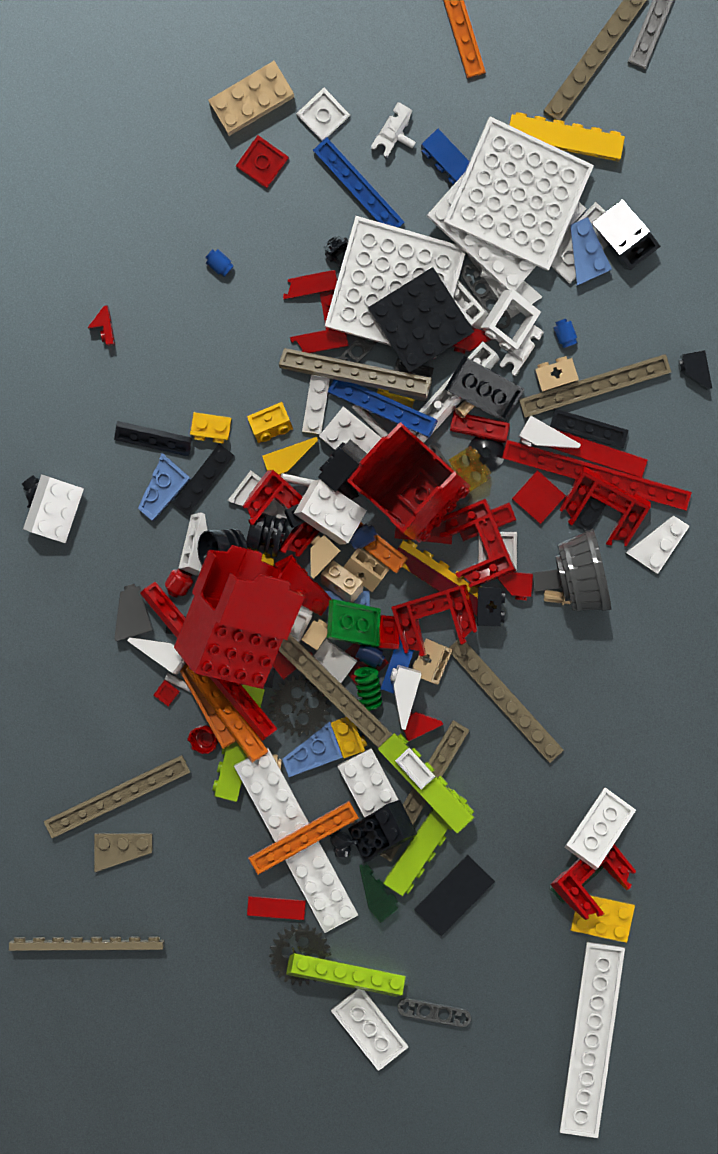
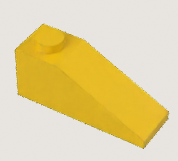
M317 437L263 455L267 471L274 470L280 476L282 473L289 472L318 442Z

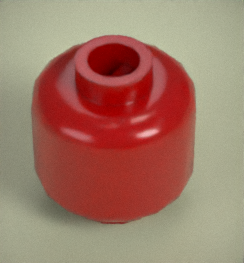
M180 569L172 570L165 581L168 594L176 598L187 595L193 584L192 575Z

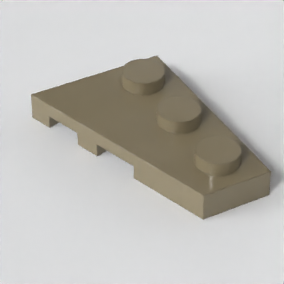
M152 833L94 834V872L152 853Z

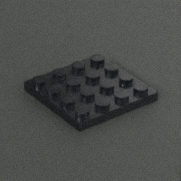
M433 267L367 308L408 373L416 370L474 333L473 328Z

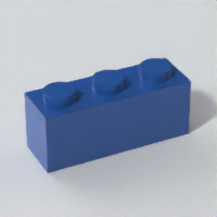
M439 128L421 144L423 148L421 152L428 159L432 158L436 162L434 166L441 173L445 172L449 176L448 181L454 185L464 174L470 161Z

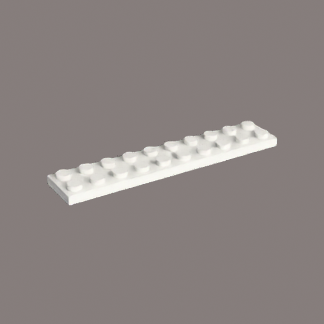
M267 747L269 752L255 762L251 763L249 758L235 764L234 767L276 842L307 825L309 822ZM319 841L285 860L324 933L358 916L352 901Z
M586 942L560 1133L598 1138L625 947Z

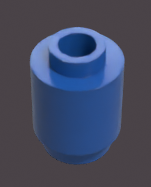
M212 249L205 257L207 259L206 264L223 277L234 266L231 260L219 249L216 251Z
M566 318L555 322L556 326L553 329L559 344H562L563 348L576 344L577 335L572 322H567Z

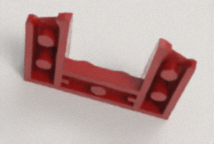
M335 270L288 279L287 282L291 283L288 294H283V300L320 294L324 321L326 323L337 284ZM326 328L324 331L290 337L291 342L297 341L302 348L301 352L306 353L348 347L346 333Z
M584 466L561 505L560 511L562 512L566 509L571 516L568 523L573 526L588 499L592 496L622 513L606 544L612 545V540H624V546H627L651 508V502L635 493L632 495L600 478V474Z
M268 470L250 493L242 507L247 508L251 518L248 522L250 525H253L273 499L285 509H288L300 503L303 497L274 470ZM307 522L294 527L279 551L282 553H286L287 550L296 552L295 556L299 557L318 534L319 530Z
M486 499L443 517V521H446L445 532H440L441 539L476 526L489 559L455 573L459 579L462 576L471 583L469 584L470 588L516 571Z
M466 584L391 607L405 653H409V649L419 651V656H425L426 652L418 619L449 609L460 644L467 642L465 637L471 631L477 632L474 612Z
M614 844L600 866L602 865L626 890H629L632 884L627 882L629 873L635 874L636 870ZM578 859L550 885L584 920L589 919L588 915L596 913L597 917L603 916L605 913L582 886L596 870L581 859Z

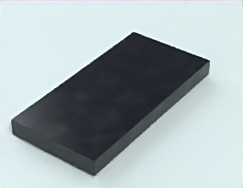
M463 356L445 387L446 391L504 422L507 421L525 390L466 356Z
M467 854L414 910L442 936L495 881Z

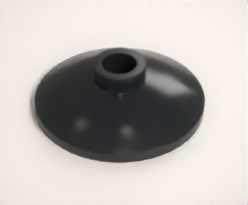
M475 437L467 448L468 461L478 471H494L504 461L502 459L504 445L502 442ZM484 449H488L490 451L489 456L483 455Z

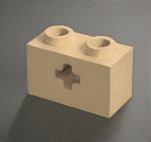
M567 356L556 359V363L551 365L548 362L537 365L538 369L534 370L541 392L579 380L573 359H567ZM553 369L561 372L558 378L551 376V373L554 371Z
M363 548L356 549L343 567L363 581V586L371 592L375 590L390 569Z
M334 560L321 573V583L346 602L353 603L363 592V581Z
M321 619L318 622L314 620L301 640L318 650L327 636L328 624Z
M425 639L426 655L418 656L412 669L420 671L422 679L438 685L453 649Z

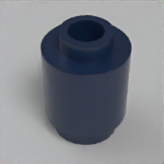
M366 523L356 529L350 539V543L355 550L358 548L362 549L375 541V536L378 534L372 525L368 526Z
M361 645L355 656L360 662L372 668H376V666L381 667L385 658L382 655L383 651L368 645Z

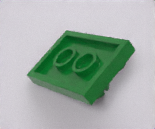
M335 599L329 600L327 638L365 646H379L381 609Z

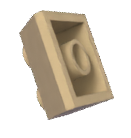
M318 535L311 542L313 545L310 548L311 577L313 579L341 552L325 535L322 537Z

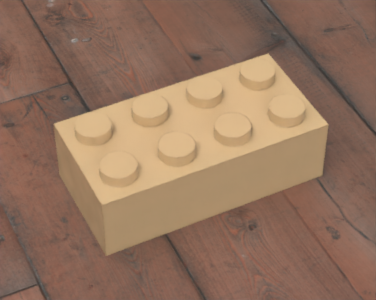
M273 61L208 99L226 133L230 136L293 99L294 93L276 62Z

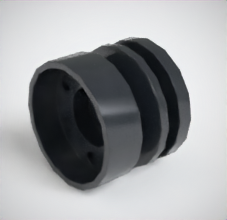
M262 513L256 522L249 526L246 539L247 549L258 551L260 546L264 545V555H268L269 548L272 547V557H277L285 538L286 518L281 517L279 525H275L277 516L274 515L271 522L267 523L266 513Z
M236 528L204 531L200 535L197 547L201 565L203 566L209 550L227 552L232 545L247 549V543L242 532Z

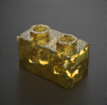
M471 446L448 460L455 472L471 485L469 488L470 492L491 479L489 468L481 463L479 460L480 454L475 448L472 449ZM463 455H467L470 458L469 465L463 463ZM474 471L480 473V481L473 479L472 474Z

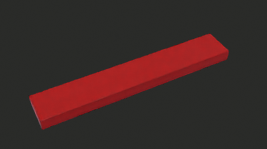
M560 430L557 431L580 443V447L578 449L549 447L640 478L643 476L648 459Z

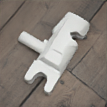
M399 102L393 109L398 116H389L371 146L372 150H376L379 145H384L386 148L384 157L386 158L390 155L397 140L411 149L416 144L415 141L406 137L403 132L404 128L408 126L412 110Z
M533 324L517 350H510L499 366L505 368L507 364H513L512 375L516 377L535 347L531 339L539 340L544 331Z

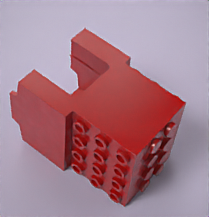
M401 422L387 436L382 437L360 461V466L347 480L357 491L388 516L398 529L418 543L424 542L431 535L430 531L443 522V517L456 508L458 500L465 498L470 492L469 488L471 487Z
M234 545L227 552L208 551L192 591L194 598L174 645V649L195 674L263 689L283 639H288L305 597L298 590H295V592L289 590L290 582L280 579L282 573L277 567L262 561L261 552Z

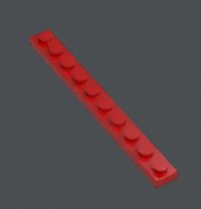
M510 440L506 441L502 459L576 479L585 466L600 474V478L632 495L635 493L646 500L687 511L692 494L690 491L535 447H529Z
M154 582L144 588L140 594L176 638H178L185 617L159 585ZM210 677L262 741L277 730L276 726L241 684Z

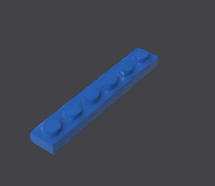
M327 137L313 149V152L377 222L400 228L405 223Z
M334 379L328 390V393L396 424L401 422L409 430L427 438H430L438 422L433 417L355 383Z

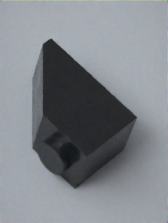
M705 350L682 354L680 356L681 359L678 360L680 371H683L685 376L704 389H711L712 383Z

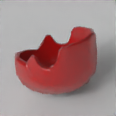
M200 725L190 731L187 741L191 743L192 750L198 751L201 754H209L216 749L218 744L215 734L208 725Z

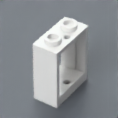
M504 290L480 328L485 331L486 336L493 340L496 339L500 343L499 346L507 351L517 350L541 311L515 290ZM509 303L526 316L513 339L495 327Z

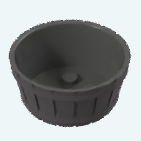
M594 529L584 531V533L558 544L559 555L555 556L564 599L565 601H570L572 611L612 610L607 580Z

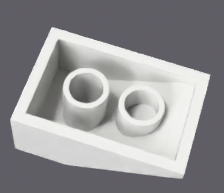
M397 665L396 669H392L390 679L393 681L392 685L400 726L406 730L421 678V672Z

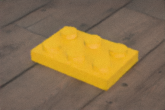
M590 895L605 914L597 917L596 913L588 915L589 919L584 920L574 911L571 931L627 943L635 908L634 904Z

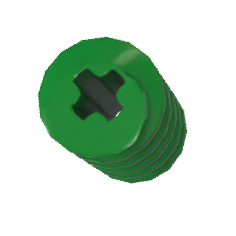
M371 667L358 668L354 672V675L357 676L355 682H357L358 700L369 711L374 710L382 704L379 672Z

